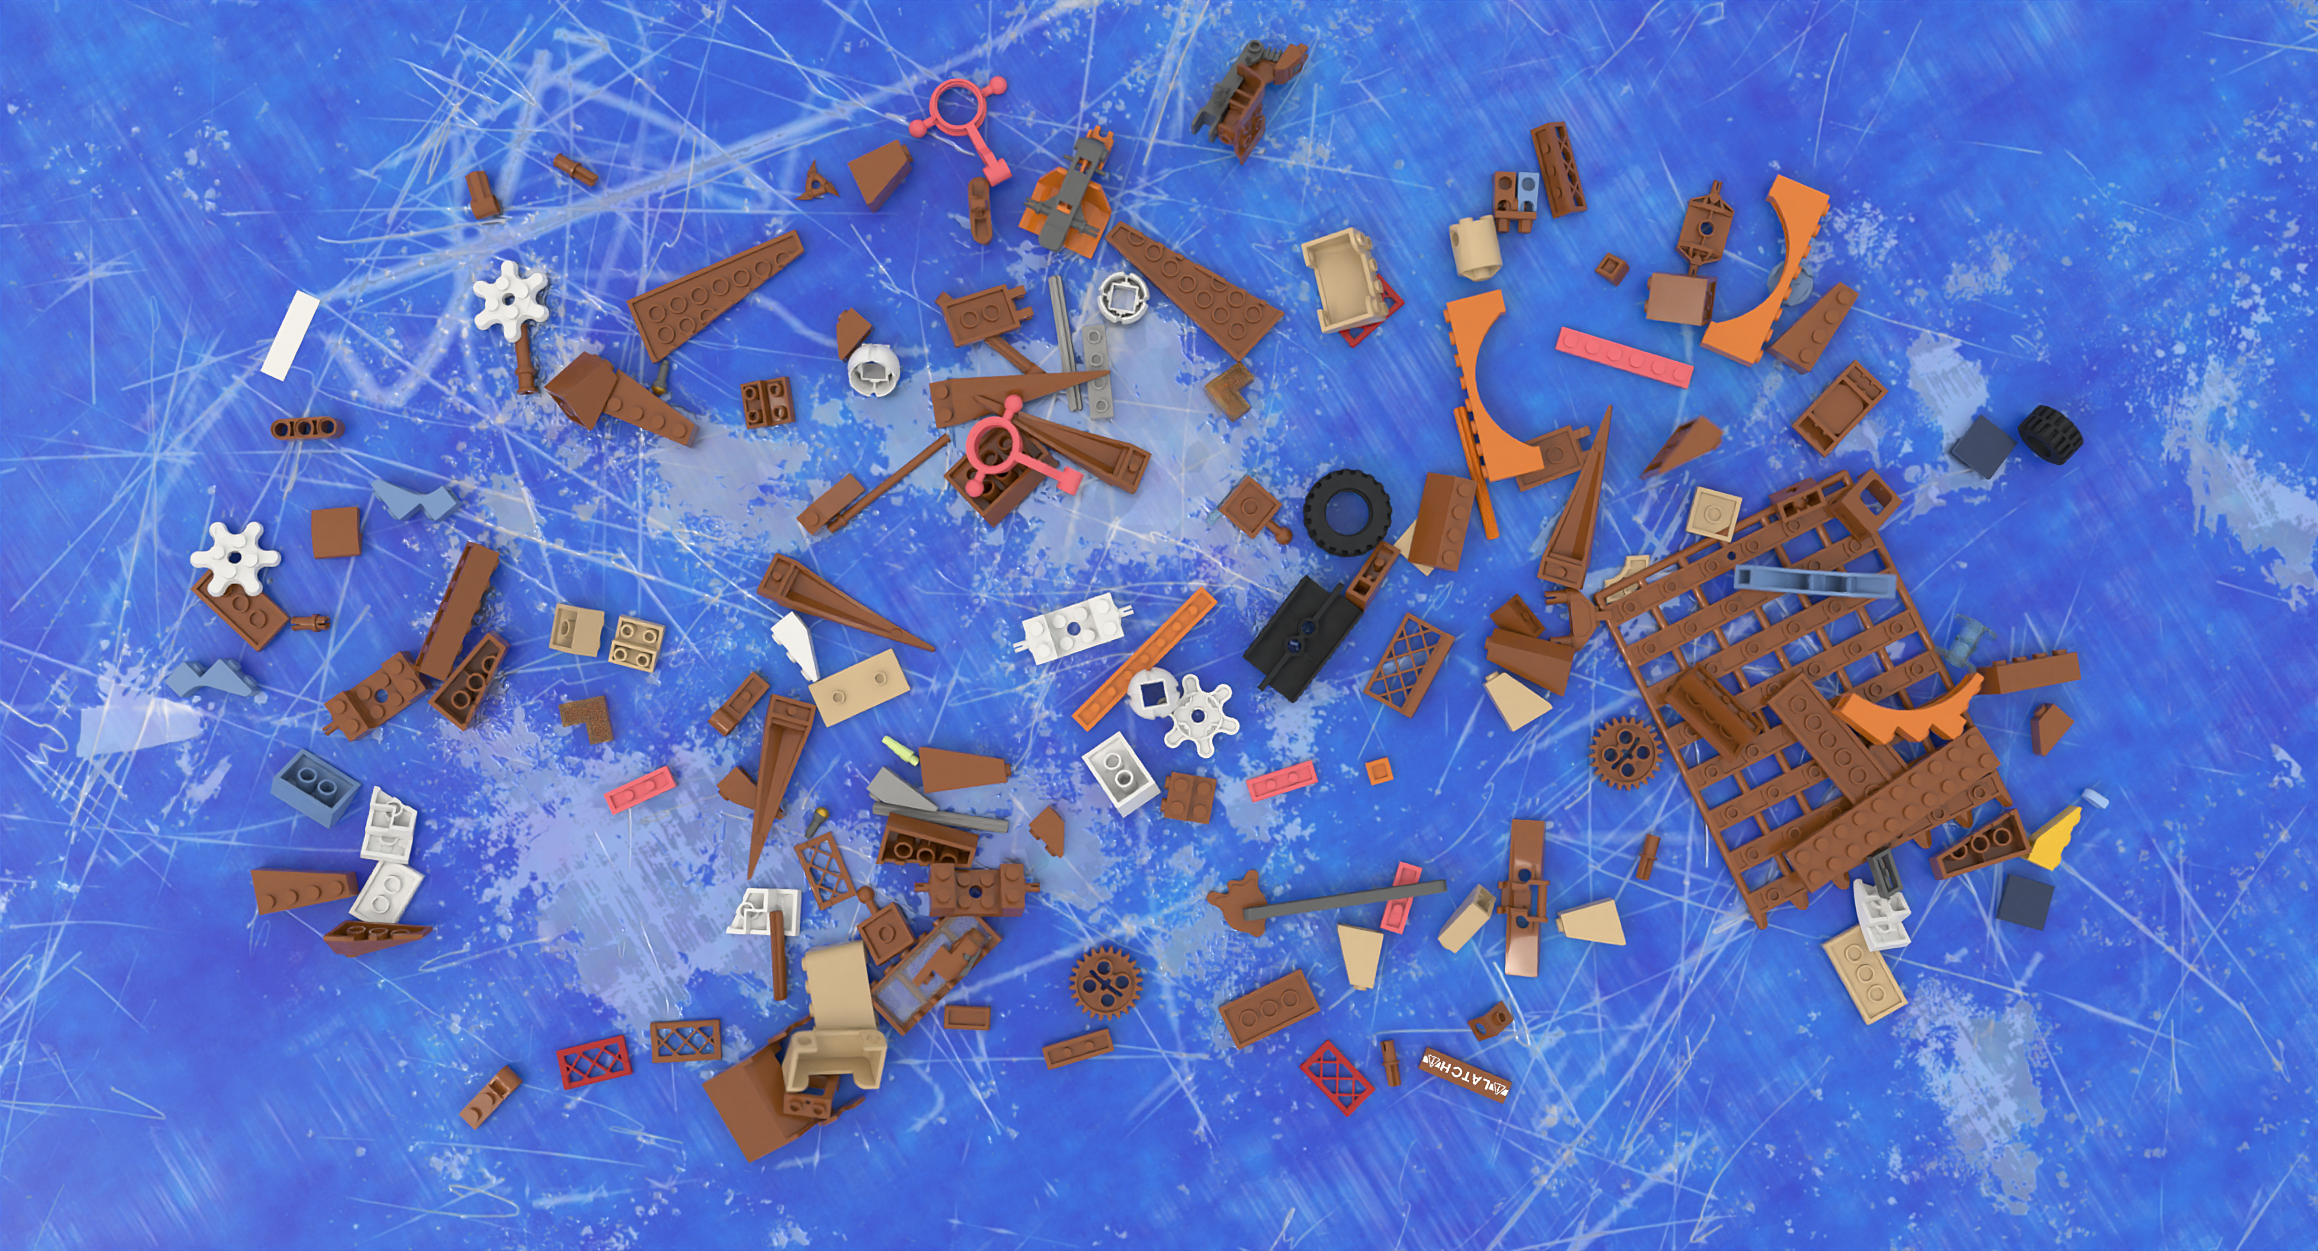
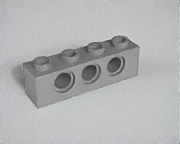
M1105 324L1083 326L1082 336L1086 371L1109 370ZM1110 374L1087 381L1091 421L1114 419Z

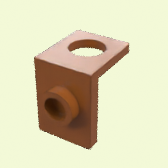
M1500 1001L1486 1014L1471 1019L1467 1023L1478 1041L1497 1036L1514 1019L1503 1001ZM1477 1023L1484 1026L1486 1034L1481 1033L1477 1029Z

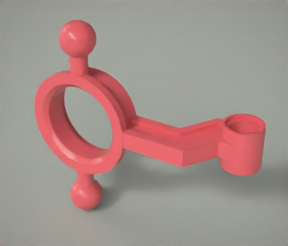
M995 76L990 80L989 85L981 90L974 83L965 79H950L941 83L934 90L930 99L929 110L931 117L923 121L919 119L913 120L909 125L910 134L915 138H921L926 134L928 128L936 125L942 132L951 136L960 137L968 135L986 166L982 168V171L991 187L1012 177L1004 159L996 160L977 130L986 117L987 104L985 98L993 93L996 95L1003 94L1007 89L1006 80L1001 76ZM953 87H962L975 95L979 106L978 112L972 121L957 126L949 124L942 119L937 106L939 98L946 90Z
M1009 395L1005 399L1004 405L1006 410L1003 417H987L975 424L969 432L966 440V454L971 465L978 470L974 479L969 480L965 486L969 496L978 497L983 493L984 485L982 482L987 474L1005 473L1014 468L1018 462L1057 480L1056 488L1073 496L1076 495L1084 474L1067 466L1061 472L1022 454V438L1017 428L1011 423L1014 413L1019 412L1023 407V401L1018 395ZM993 428H1005L1010 433L1013 442L1009 457L1003 463L996 466L984 464L979 456L981 438Z

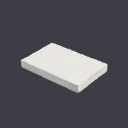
M379 860L349 913L362 921L397 924L425 875L406 864Z

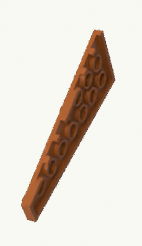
M1119 221L1104 237L1114 249L1237 363L1255 347L1285 314L1282 310H1278L1267 304L1266 301L1247 293L1248 291L1238 288L1223 277L1199 264L1193 263L1184 258L1183 255L1166 248L1162 243L1143 235L1142 232L1122 221Z
M792 230L627 300V305L652 363H659L805 253L797 231Z

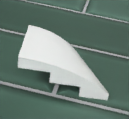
M374 786L365 837L360 854L361 858L408 864L414 838L417 811L403 805L397 798H392L384 793L378 786Z
M1856 879L1853 882L1855 906L1869 951L1873 952L1909 945L1911 940L1902 921L1911 914V911L1902 893L1897 892L1887 899L1880 898L1876 885L1870 886L1862 883L1861 879Z
M747 888L743 896V902L738 906L735 912L737 914L731 926H728L726 933L770 935L769 913L779 910L783 912L784 935L799 936L802 890Z

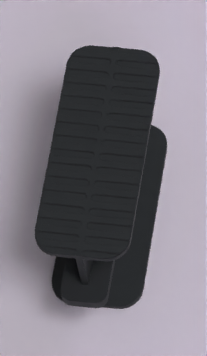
M1305 575L1299 581L1298 585L1294 587V590L1291 591L1290 595L1281 604L1280 608L1277 609L1276 613L1267 622V625L1263 627V630L1242 656L1266 675L1258 689L1263 692L1270 685L1291 703L1294 704L1364 614V611L1339 594L1345 585L1339 582L1333 591L1329 593L1309 578L1308 575ZM1306 621L1314 624V631L1309 635L1302 631V625ZM1292 639H1296L1300 643V649L1295 653L1290 652L1288 649V642Z

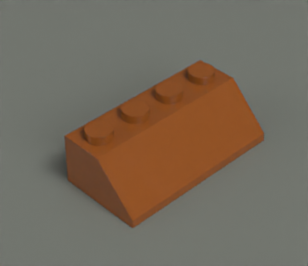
M1427 473L1407 562L1447 572L1458 571L1477 481L1451 475Z

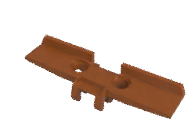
M1512 819L1509 880L1498 881L1497 888L1502 889L1501 906H1497L1496 914H1507L1505 975L1538 977L1541 922H1548V917H1546L1547 885H1550V880L1543 879L1545 821ZM1522 869H1528L1531 872V879L1528 882L1522 881L1519 877V872ZM1533 885H1538L1536 915L1531 914ZM1518 916L1525 917L1529 921V925L1525 928L1520 927L1517 923Z

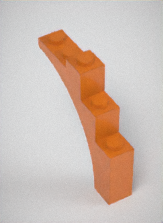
M1978 672L1966 673L1963 679L1944 697L1929 705L1913 710L1888 709L1866 701L1855 693H1845L1832 713L1875 745L1889 743L1895 736L1894 731L1908 742L1923 741L1929 734L1928 729L1943 740H1955V738L1962 734L1963 726L1966 723V720L1960 715L1968 709V702L1971 697L1980 691L1981 682L1984 677Z

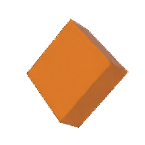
M1387 757L1365 763L1371 785L1394 779Z

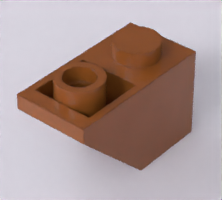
M1049 804L1029 823L1031 828L1029 832L1036 840L1042 839L1047 844L1045 849L1051 856L1055 857L1057 855L1061 858L1064 855L1065 820Z

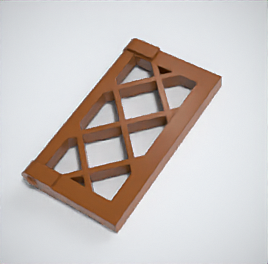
M831 831L793 847L820 910H825L834 904L857 895ZM828 841L832 851L831 854L818 849L821 842ZM807 848L814 850L810 863L806 861L802 850ZM817 852L829 856L825 869L812 864ZM832 858L837 862L841 872L840 875L827 870ZM811 867L823 871L819 884L815 883L810 871ZM826 873L838 877L834 890L821 885ZM841 879L845 881L848 891L843 894L836 891ZM819 888L832 892L831 898L823 902Z
M720 1019L650 1023L653 1063L722 1059ZM713 1026V1034L709 1037L699 1028ZM687 1027L695 1029L688 1038H685L676 1030L677 1028ZM658 1029H671L672 1031L664 1040L659 1036ZM696 1031L707 1040L700 1049L689 1041ZM673 1032L684 1041L677 1050L666 1042ZM708 1042L714 1046V1053H702L701 1050ZM686 1043L696 1053L679 1054L678 1051ZM662 1045L666 1046L673 1054L660 1055V1047Z

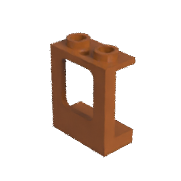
M1872 468L1857 477L1858 481L1849 491L1828 508L1859 542L1872 536L1903 502ZM1865 488L1884 507L1878 515H1874L1859 498L1860 493Z
M841 1074L808 1075V1087L825 1089L822 1096L785 1092L783 1113L830 1120L831 1105L835 1092L839 1091Z

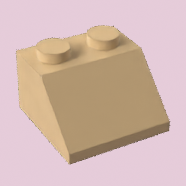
M557 603L549 648L571 654L597 657L605 612Z

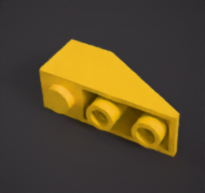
M2069 805L2028 837L2032 853L2022 855L2020 858L2053 871L2061 861L2063 848L2071 840L2070 833L2081 818L2080 812L2082 808Z

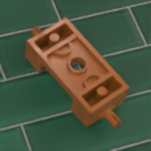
M399 651L383 662L381 669L352 689L342 691L324 703L333 721L323 727L322 730L326 731L325 734L329 736L337 729H340L350 742L360 741L435 688L424 673L413 670L416 661L410 652ZM381 689L385 690L388 694L387 700L383 703L377 698V694Z
M931 863L928 872V883L914 882V892H928L929 917H1021L1025 909L1026 892L1040 893V883H1026L1023 864H1000L998 870H954V863ZM977 888L981 891L982 895L979 898H973L970 896L969 890Z

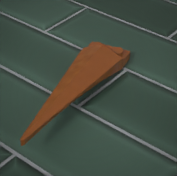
M1099 370L954 378L929 383L936 427L941 429L958 426L993 414L992 411L973 400V397L976 395L1004 405L1005 399L1009 395L1014 394L1018 395L1024 403L1109 375L1111 371Z
M977 395L973 397L974 401L998 416L1003 417L1006 410L1004 405ZM1021 411L1014 413L1011 419V423L1107 484L1115 485L1131 494L1137 491L1151 453L1131 443L1074 429Z
M1611 404L1606 410L1579 478L1542 555L1537 578L1578 590L1583 589L1587 570L1590 567L1613 411Z
M776 553L757 589L758 595L773 600L780 606L926 651L935 652V648L863 606L798 561Z
M776 694L770 695L763 725L747 881L753 876L770 828L812 728L817 705Z

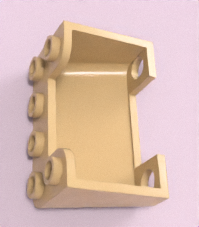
M1351 227L1301 244L1305 264L1315 272L1323 310H1317L1322 333L1330 334L1386 320L1388 307L1382 300L1381 293H1383V287L1380 280H1377L1376 271H1378L1376 260L1371 255L1370 249L1373 246L1369 236H1365L1364 233Z
M863 939L812 947L805 953V957H802L803 971H807L808 980L805 981L806 992L811 994L812 1003H809V1011L811 1017L815 1018L816 1026H813V1031L880 1030L878 1012L872 1004L866 967L869 958L867 946Z
M877 1030L801 1031L795 1033L791 1038L782 1063L786 1091L799 1092L805 1090L809 1084L808 1075L851 1073L858 1087L862 1089H879L887 1051L885 1036Z

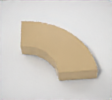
M1650 555L1625 556L1624 566L1620 573L1611 579L1604 580V588L1649 567ZM1635 583L1605 598V602L1612 603L1634 592L1639 587L1638 584Z

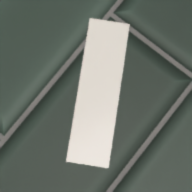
M297 290L261 368V372L284 381L320 300Z

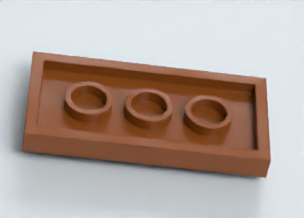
M208 569L191 588L204 603L257 652H261L292 619L265 592L262 591L257 596H250L240 584H231L220 597L212 596L208 592V585L214 576L211 569Z
M1301 968L1218 1007L1238 1050L1321 1011Z

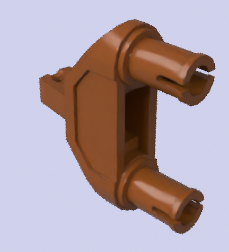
M975 177L968 184L971 233L977 243L988 245L993 237L989 198L990 186L985 178Z
M1567 586L1564 590L1544 591V597H1554V599L1544 600L1546 606L1564 603L1568 605L1570 633L1567 636L1549 637L1550 642H1558L1562 645L1576 648L1575 652H1579L1587 643L1596 627L1600 626V621L1612 619L1611 610L1599 611L1598 606H1594L1578 589Z

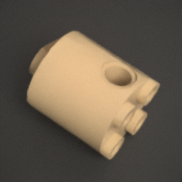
M1493 215L1480 217L1477 221H1473V218H1465L1459 220V224L1449 226L1458 276L1467 277L1473 280V282H1480L1492 278L1503 267Z

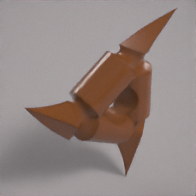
M814 160L807 172L806 192L794 200H810L827 192L838 197L840 196L831 182H828L822 175L816 173ZM816 181L820 182L821 186L818 189H813V183Z

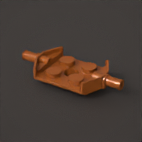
M1713 180L1712 188L1708 195L1692 198L1687 202V212L1678 244L1675 247V250L1690 265L1687 274L1697 275L1699 267L1718 262L1722 258L1735 211L1719 195L1723 184L1721 181ZM1702 223L1711 225L1712 232L1710 235H1705L1701 232Z

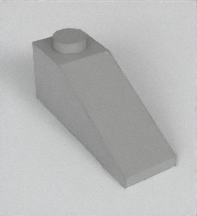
M886 765L881 768L866 788L870 791L868 795L879 803L882 800L884 803L933 812L940 808L938 804Z

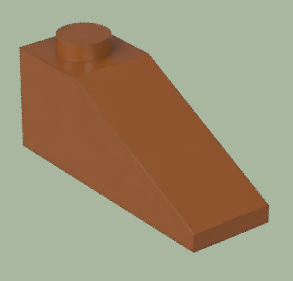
M849 473L814 501L796 519L812 536L816 537L839 513L841 514L865 491V488Z
M1382 540L1346 590L1345 598L1365 613L1401 550Z
M741 765L736 766L716 785L720 789L718 793L726 801L730 800L733 803L754 810L757 782ZM779 806L775 818L781 820L787 814Z

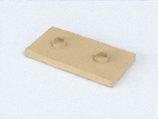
M893 648L808 686L827 728L911 690Z
M1860 923L1821 944L1866 1025H1870L1908 1004L1880 951H1869Z

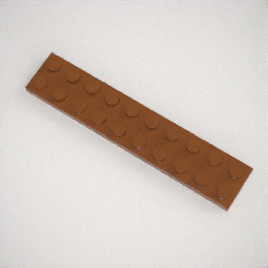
M1972 725L1955 740L1948 741L1783 854L1808 892L1813 893L2000 766L2001 763L1976 725Z

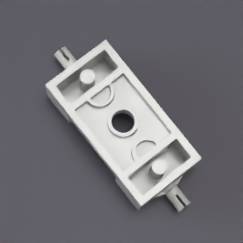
M1109 592L1022 621L1026 632V640L1013 643L1014 648L1023 645L1014 649L1015 653L1029 649L1034 656L1036 665L1123 637L1125 635L1121 626V618L1134 614L1133 610L1124 613V611L1132 609V606L1130 604L1118 609ZM1076 622L1080 625L1081 630L1078 635L1072 636L1068 633L1067 627L1070 623Z

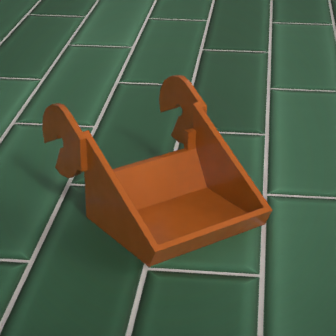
M810 1013L767 1039L769 1043L701 1084L749 1163L798 1139L817 1123L820 1127L834 1122L841 1116V1113L856 1108L866 1100L865 1095L862 1094L835 1110L831 1106L830 1120L783 1113L786 1086L782 1067L775 1054L782 1050L779 1043L789 1036L791 1030L806 1024L814 1018L811 1017Z

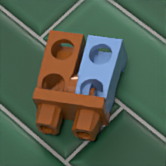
M1495 171L1492 174V215L1497 233H1508L1510 221L1518 222L1517 233H1531L1533 221L1536 220L1540 173L1519 172L1516 175V172Z

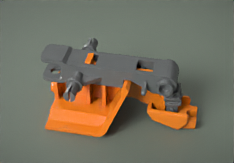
M1096 125L1094 130L1090 129L1086 137H1079L1074 146V150L1077 151L1075 157L1067 154L1064 155L1065 159L1072 162L1069 170L1058 166L1040 177L1031 198H1026L1027 202H1024L1023 205L1026 206V210L1018 227L1039 235L1038 242L1042 247L1053 252H1059L1063 246L1086 258L1092 259L1110 219L1112 210L1102 186L1091 181L1094 173L1106 176V172L1102 171V168L1114 145L1113 132L1109 131L1106 137H1100L1101 127ZM1078 163L1082 164L1080 171L1075 170L1076 168H1080Z

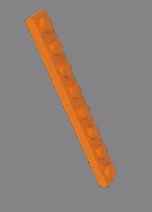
M1201 586L1072 717L1088 732L1127 693L1129 683L1135 674L1143 669L1149 671L1218 602Z

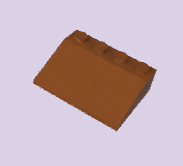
M1703 415L1681 423L1639 478L1644 480L1663 474L1698 456L1709 453L1711 450L1715 451L1723 441L1721 436L1724 434V431Z
M1001 427L993 428L981 438L979 456L984 464L996 466L1003 463L1009 457L1013 442L1008 430ZM1017 428L1023 442L1022 454L1053 468L1059 465L1054 457L1035 438ZM967 454L943 475L993 528L1047 477V475L1018 462L1014 468L1005 473L987 474L982 482L984 485L983 493L978 497H971L967 494L965 486L969 480L974 479L978 470L971 465Z

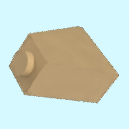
M1494 671L1485 677L1487 681L1482 683L1510 731L1514 732L1553 708L1550 703L1505 672L1498 673Z
M1478 883L1441 928L1437 938L1441 945L1456 953L1491 917L1496 897Z
M1610 897L1557 912L1558 918L1555 919L1558 932H1562L1566 937L1626 945L1615 902Z
M1337 922L1336 929L1349 983L1353 984L1354 989L1366 991L1367 988L1373 989L1384 936L1383 932Z

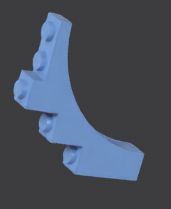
M1735 565L1734 588L1804 595L1895 599L1897 575Z

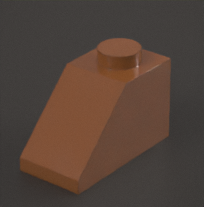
M850 308L848 311L845 309L837 318L839 322L836 324L838 357L845 363L875 329L853 308Z
M2053 703L2039 705L2034 710V716L2030 720L2032 750L2037 756L2045 757L2075 722Z

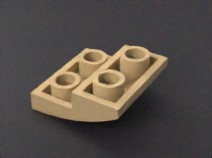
M623 614L620 615L616 636L612 640L608 662L653 673L661 650L666 626Z

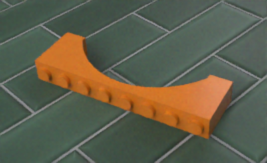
M1777 175L1765 201L1770 202L1776 211L1785 237L1786 255L1781 278L1772 294L1752 311L1729 321L1720 323L1711 321L1699 346L1747 367H1751L1754 362L1759 363L1764 352L1760 348L1764 341H1769L1773 332L1770 329L1773 320L1777 322L1783 309L1779 308L1782 300L1787 301L1792 291V288L1789 287L1791 280H1796L1802 269L1801 266H1798L1801 258L1806 259L1811 249L1808 243L1811 237L1815 238L1819 232L1821 225L1817 223L1820 217H1825L1831 205L1827 203L1829 195L1782 175Z
M1501 289L1446 303L1447 309L1443 310L1446 323H1451L1452 332H1448L1451 346L1456 345L1458 354H1454L1456 367H1461L1463 376H1460L1459 379L1462 390L1467 389L1469 398L1465 399L1467 412L1473 413L1474 420L1470 421L1473 435L1478 434L1480 443H1476L1478 457L1483 456L1485 465L1481 466L1484 479L1488 478L1489 483H1494L1544 470L1539 446L1532 447L1524 444L1503 431L1486 412L1477 391L1475 367L1479 349L1491 326L1500 316L1506 315Z

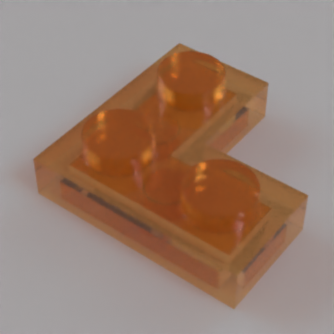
M1240 361L1204 385V391L1233 423L1251 409V406L1241 396L1239 391L1254 382V376Z
M606 695L558 705L563 727L586 723L590 745L615 740Z

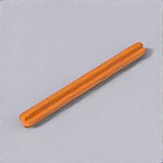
M1465 406L1457 407L1453 412L1471 480L1478 482L1475 495L1486 537L1488 540L1496 539L1500 535L1487 485L1483 477Z

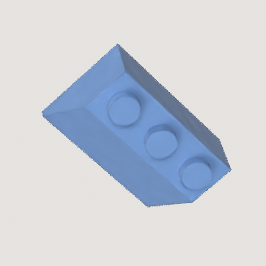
M302 748L274 776L271 794L330 829L345 813L361 784Z

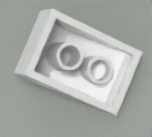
M1120 731L1082 756L1123 818L1161 793Z

